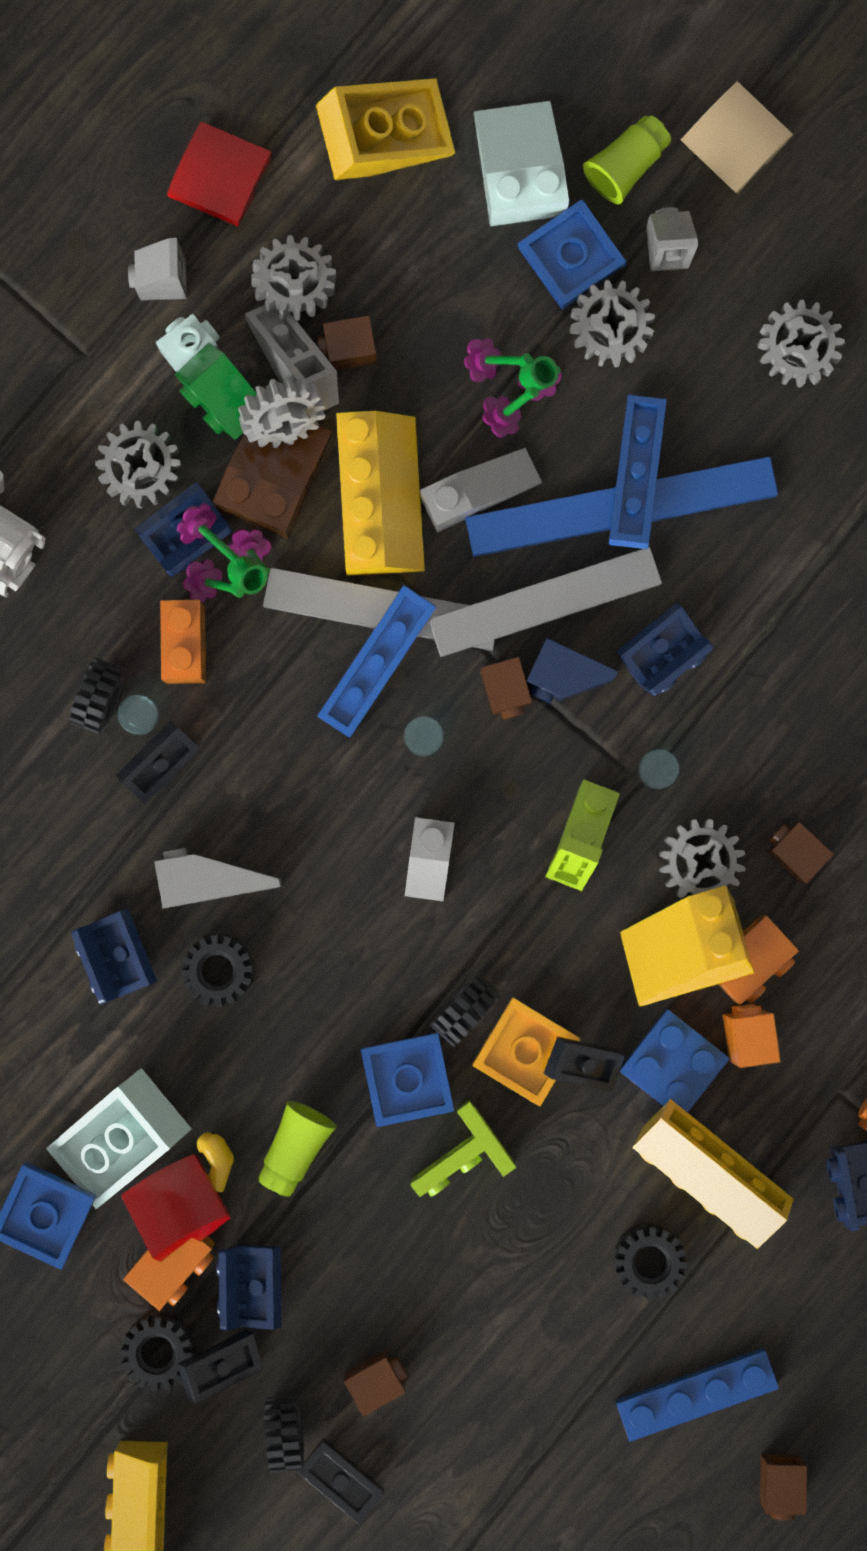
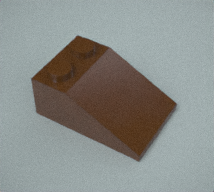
M321 426L317 430L308 429L306 431L308 435L306 439L298 436L292 445L282 441L278 448H274L272 442H269L264 447H259L257 440L249 442L247 435L244 434L227 466L214 497L213 503L216 509L289 539L333 432Z

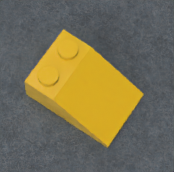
M436 79L334 87L316 104L335 180L369 177L455 154Z
M726 885L688 896L620 932L639 1006L755 973L736 905Z

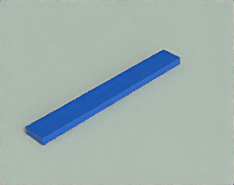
M770 457L657 479L652 521L776 497L778 492ZM616 487L466 517L465 521L472 555L477 557L611 530Z

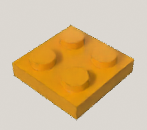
M512 997L472 1063V1066L536 1105L541 1106L556 1081L543 1074L556 1038L562 1037L580 1041L581 1038Z

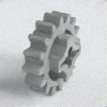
M288 235L287 244L281 245L277 239H273L272 251L262 247L260 249L261 260L253 261L254 274H251L252 287L256 288V300L266 299L265 310L267 312L272 311L275 307L278 308L280 319H284L287 312H293L295 321H299L303 311H306L310 317H314L315 305L325 309L328 301L327 296L334 295L335 284L333 282L336 279V269L331 268L332 257L330 255L321 257L322 245L317 244L312 249L308 247L307 237H304L300 244H295L292 235Z
M605 280L603 290L601 291L594 284L591 285L589 288L590 298L581 294L578 297L577 303L582 309H572L570 317L579 322L571 324L570 333L580 335L575 340L574 346L576 348L587 347L584 357L587 360L594 354L599 356V366L604 365L606 358L612 359L614 367H619L621 357L623 356L630 363L633 362L636 357L634 349L644 353L647 344L643 339H651L654 332L653 329L646 326L653 323L655 319L654 314L644 312L649 307V299L639 302L637 297L640 289L636 287L630 293L626 292L625 281H621L618 289H612L610 280ZM618 301L626 304L631 310H627ZM601 302L602 306L599 313L592 314L587 318L589 311ZM609 311L613 322L619 324L615 337L610 324L606 323ZM637 330L634 338L629 343L623 345L624 335ZM597 337L599 340L605 343L606 346L597 343L593 338Z
M799 300L795 310L787 302L781 308L782 316L773 311L768 317L772 325L764 324L760 330V333L767 337L761 339L757 344L758 349L767 350V353L760 360L761 364L771 362L773 367L769 375L772 377L778 372L782 373V384L784 385L791 378H796L797 386L802 387L808 377L815 385L821 380L820 372L829 376L834 370L830 363H838L842 357L839 352L835 351L845 343V339L835 337V334L839 332L842 326L841 324L831 325L829 323L833 315L831 311L826 312L823 316L819 314L820 304L817 302L810 310L806 309L804 300ZM804 321L810 322V323L814 324L815 326H812V325H810V324H808V323H805ZM783 326L785 340L776 345L777 332ZM796 338L799 342H810L806 349L802 345L792 346ZM825 343V353L819 362L817 348ZM786 361H789V362H791V363H794V364H796L798 367L792 366V365L788 364Z
M286 377L281 384L274 379L270 380L266 389L257 386L255 388L257 395L245 396L246 405L240 406L238 409L240 413L238 418L243 433L247 435L249 442L257 440L259 447H264L269 442H272L273 447L278 448L282 441L292 445L298 436L306 439L308 437L306 433L308 429L317 430L319 428L317 420L325 418L323 409L326 407L315 383L307 385L305 378H300L296 383H292L291 377Z
M135 421L134 430L129 431L124 424H121V435L116 437L109 432L107 437L111 442L110 446L99 445L98 447L100 453L105 456V459L95 461L96 467L105 471L98 479L102 485L111 483L106 492L111 497L121 493L120 502L125 506L130 502L131 498L134 499L138 508L143 507L144 499L147 498L154 505H157V494L161 492L169 497L171 493L167 487L168 483L178 484L180 481L173 473V470L181 469L182 463L180 460L172 459V457L179 453V449L176 445L166 446L171 439L170 435L164 432L158 437V428L153 423L148 427L147 431H144L140 421ZM137 441L133 446L126 449L122 448L130 442ZM156 446L163 453L164 466L154 459ZM143 457L147 464L146 468L139 467L135 472L131 463L133 461L140 462ZM114 464H117L124 471L122 484L115 476ZM152 480L156 481L153 485L141 489L143 484Z
M695 819L690 821L689 831H686L681 825L675 828L679 836L677 839L672 837L665 838L664 841L671 848L669 851L659 852V856L667 859L668 865L659 868L660 873H670L671 878L665 883L667 887L675 885L680 887L677 892L678 898H683L687 893H691L692 896L721 886H727L728 884L739 886L740 882L734 877L735 872L745 871L746 867L737 864V858L745 855V851L734 850L733 845L737 843L739 838L738 836L726 838L724 836L728 828L726 825H721L717 830H713V820L707 819L703 828H700ZM696 835L709 836L701 846L694 847L690 843L685 842ZM722 846L727 855V867L721 864L719 856ZM708 851L706 861L711 864L710 868H701L696 872L695 868L698 863L693 859L694 855H703ZM677 856L683 859L685 872L682 877L677 869ZM705 877H711L719 881L711 887H695Z

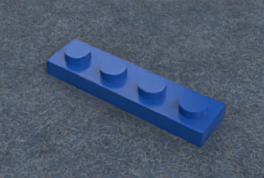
M628 395L609 545L648 549L667 399Z
M403 585L317 717L350 738L437 606Z
M760 1348L616 1399L615 1402L629 1442L772 1392L779 1389L767 1353L764 1348Z

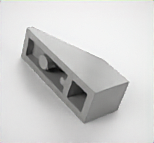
M265 305L245 313V319L280 384L283 383L286 377H291L292 383H296L300 378H305L307 385L315 383L317 390L320 391L326 407L323 411L339 404L337 371L299 323L295 321L290 312H287L284 319H280L278 308L275 307L272 311L267 312Z
M526 448L460 471L420 490V499L438 533L464 521L466 517L479 514L542 484V481Z
M187 848L163 852L164 860L154 861L163 908L283 887L280 878L204 856L188 855Z

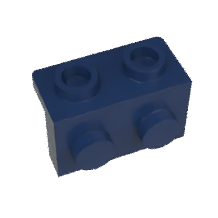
M197 482L134 528L170 577L187 569L191 562L210 548L215 547L205 537L201 539L196 538L189 544L181 541V534L177 531V526L183 521V514L189 507H199L203 503H207L211 507V511L216 514V521L210 530L222 541L232 532L230 525Z
M675 603L618 649L616 654L639 686L655 696L673 687L676 679L688 669L700 665L706 659L707 654L714 649V646L710 640L700 634L682 606Z
M129 909L119 911L71 931L75 942V950L83 962L89 977L90 988L96 995L99 1004L109 1002L157 982Z
M867 1141L830 1147L832 1158L827 1159L828 1175L831 1182H836L839 1195L838 1198L833 1199L835 1215L838 1222L843 1221L844 1226L850 1231L859 1230V1226L867 1225Z
M237 1244L221 1249L216 1266L219 1277L217 1313L220 1317V1330L230 1331L238 1327L274 1330L282 1327L280 1246Z

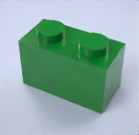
M208 342L174 375L184 385L179 391L194 408L201 405L207 412L203 419L218 435L224 431L236 440L243 433L238 418L240 417L238 409L240 406L246 405L245 396H256L257 393L225 354Z

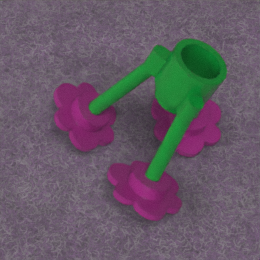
M485 338L482 341L472 339L467 346L469 355L465 357L464 365L467 369H470V377L474 382H482L485 378H494L496 375L495 367L499 364L520 365L518 385L526 389L525 393L511 404L505 396H500L498 399L488 397L483 402L485 410L483 421L487 425H491L492 432L501 438L505 437L508 433L515 434L519 430L517 422L521 419V412L518 408L529 400L538 401L544 395L547 397L553 396L556 393L555 384L561 380V369L550 357L539 356L533 359L528 353L521 356H501V352L497 348H493L494 344L491 339Z
M203 503L199 507H189L183 514V521L177 526V531L181 534V541L189 544L196 538H207L231 561L227 571L229 580L232 582L222 581V572L214 568L211 560L204 559L201 563L193 561L187 567L186 573L188 578L183 583L184 589L190 592V599L200 600L203 603L206 598H214L217 594V589L230 592L237 598H241L244 593L251 595L261 591L270 573V568L262 563V556H266L271 550V543L268 539L263 538L261 530L252 529L250 532L246 529L236 530L232 535L233 543L227 546L210 530L216 521V514L211 511V507L207 503Z

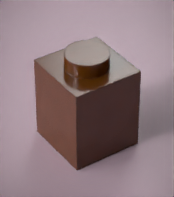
M369 316L323 323L325 336L317 337L319 350L327 360L329 359L335 370L377 363Z
M519 657L482 667L480 674L492 716L501 714L503 720L526 714L524 707L530 706L532 701Z
M800 822L792 823L790 826L783 823L768 839L772 845L766 851L799 883H808L834 855Z
M387 1349L345 1372L344 1383L364 1417L403 1395L406 1390L404 1380L409 1377L399 1357L396 1356L392 1359Z
M761 1454L760 1504L765 1513L771 1514V1517L774 1519L793 1520L795 1515H806L807 1465L800 1455Z

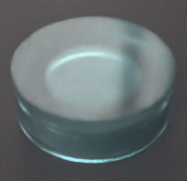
M133 695L126 698L120 704L118 720L126 731L135 735H143L150 732L156 726L158 709L149 698L142 695Z
M418 717L412 720L407 725L404 733L406 746L412 753L418 756H430L436 753L443 742L441 726L437 721L429 717Z
M658 749L647 753L639 764L641 780L653 789H663L675 782L679 774V765L676 758L666 750Z

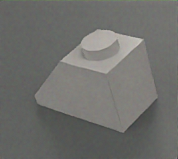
M668 207L657 210L655 214H650L646 225L650 271L688 269L698 247V238L690 212H679L677 208Z
M168 238L135 250V264L128 265V279L130 288H135L140 300L187 299L186 260L177 238Z
M415 817L405 896L437 901L444 900L455 823Z

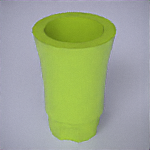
M645 115L604 150L583 164L585 176L593 188L606 200L614 204H621L634 184L670 144L671 136L661 121L652 115Z
M287 1101L280 1126L264 1159L265 1165L260 1173L259 1182L269 1190L275 1191L280 1195L291 1196L298 1182L303 1180L323 1144L336 1129V1124L327 1116L309 1106L295 1101Z

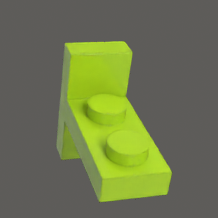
M583 779L557 851L545 877L580 891L583 890L599 862L603 850L601 846L620 793Z
M470 1099L464 1101L456 1109L472 1132V1135L411 1178L410 1185L419 1197L427 1192L431 1197L439 1193L450 1184L447 1177L459 1169L462 1173L471 1170L482 1161L479 1154L484 1151L503 1177L516 1168L515 1162Z

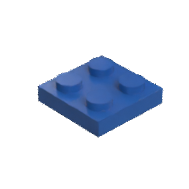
M582 199L518 243L519 250L561 309L577 300L580 294H586L591 285H599L626 265V260Z
M665 1009L622 1064L620 1072L664 1106L671 1099L688 1113L730 1058L670 1010Z
M438 1032L361 1048L376 1127L454 1111Z
M25 1162L21 1166L0 1212V1241L62 1270L97 1195Z

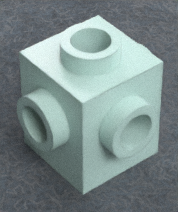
M192 314L186 319L180 317L173 321L165 330L167 334L156 342L161 354L172 368L178 372L208 342L219 349L215 342L220 337L207 320L200 323Z

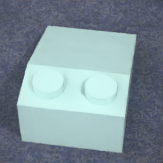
M550 101L474 111L490 226L553 218L567 210L569 197L565 169Z
M141 1068L46 1149L77 1186L97 1195L93 1206L97 1209L168 1151L191 1130V1127Z

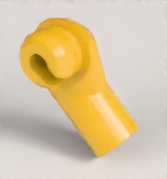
M209 1132L203 1133L197 1140V1149L199 1152L204 1153L211 1165L208 1176L216 1191L224 1192L234 1162L233 1153L223 1137Z

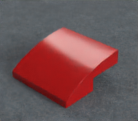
M200 122L178 165L167 196L235 226H239L254 199L255 188L270 163L271 151Z
M195 1154L160 1169L121 1195L151 1257L159 1262L163 1261L191 1238L199 1242L231 1218L199 1157Z

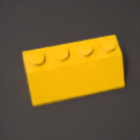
M381 411L336 413L347 576L425 572L415 417Z
M120 1441L115 1449V1453H109L107 1478L114 1480L113 1494L107 1495L105 1516L106 1519H112V1534H106L104 1551H164L168 1442Z

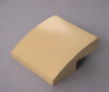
M737 81L696 122L681 141L738 194L763 165L769 163L793 134Z

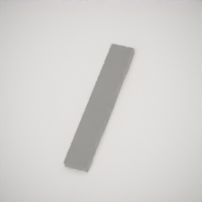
M648 547V549H641L431 618L428 622L440 657H444L659 586L662 582L651 549Z
M270 568L263 607L375 629L399 592ZM423 597L437 606L429 619L470 606ZM427 621L417 637L434 640L429 622ZM495 640L474 647L493 651Z

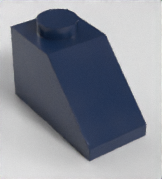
M546 638L526 684L532 688L530 691L531 695L551 703L553 698L561 701L611 683L618 671Z

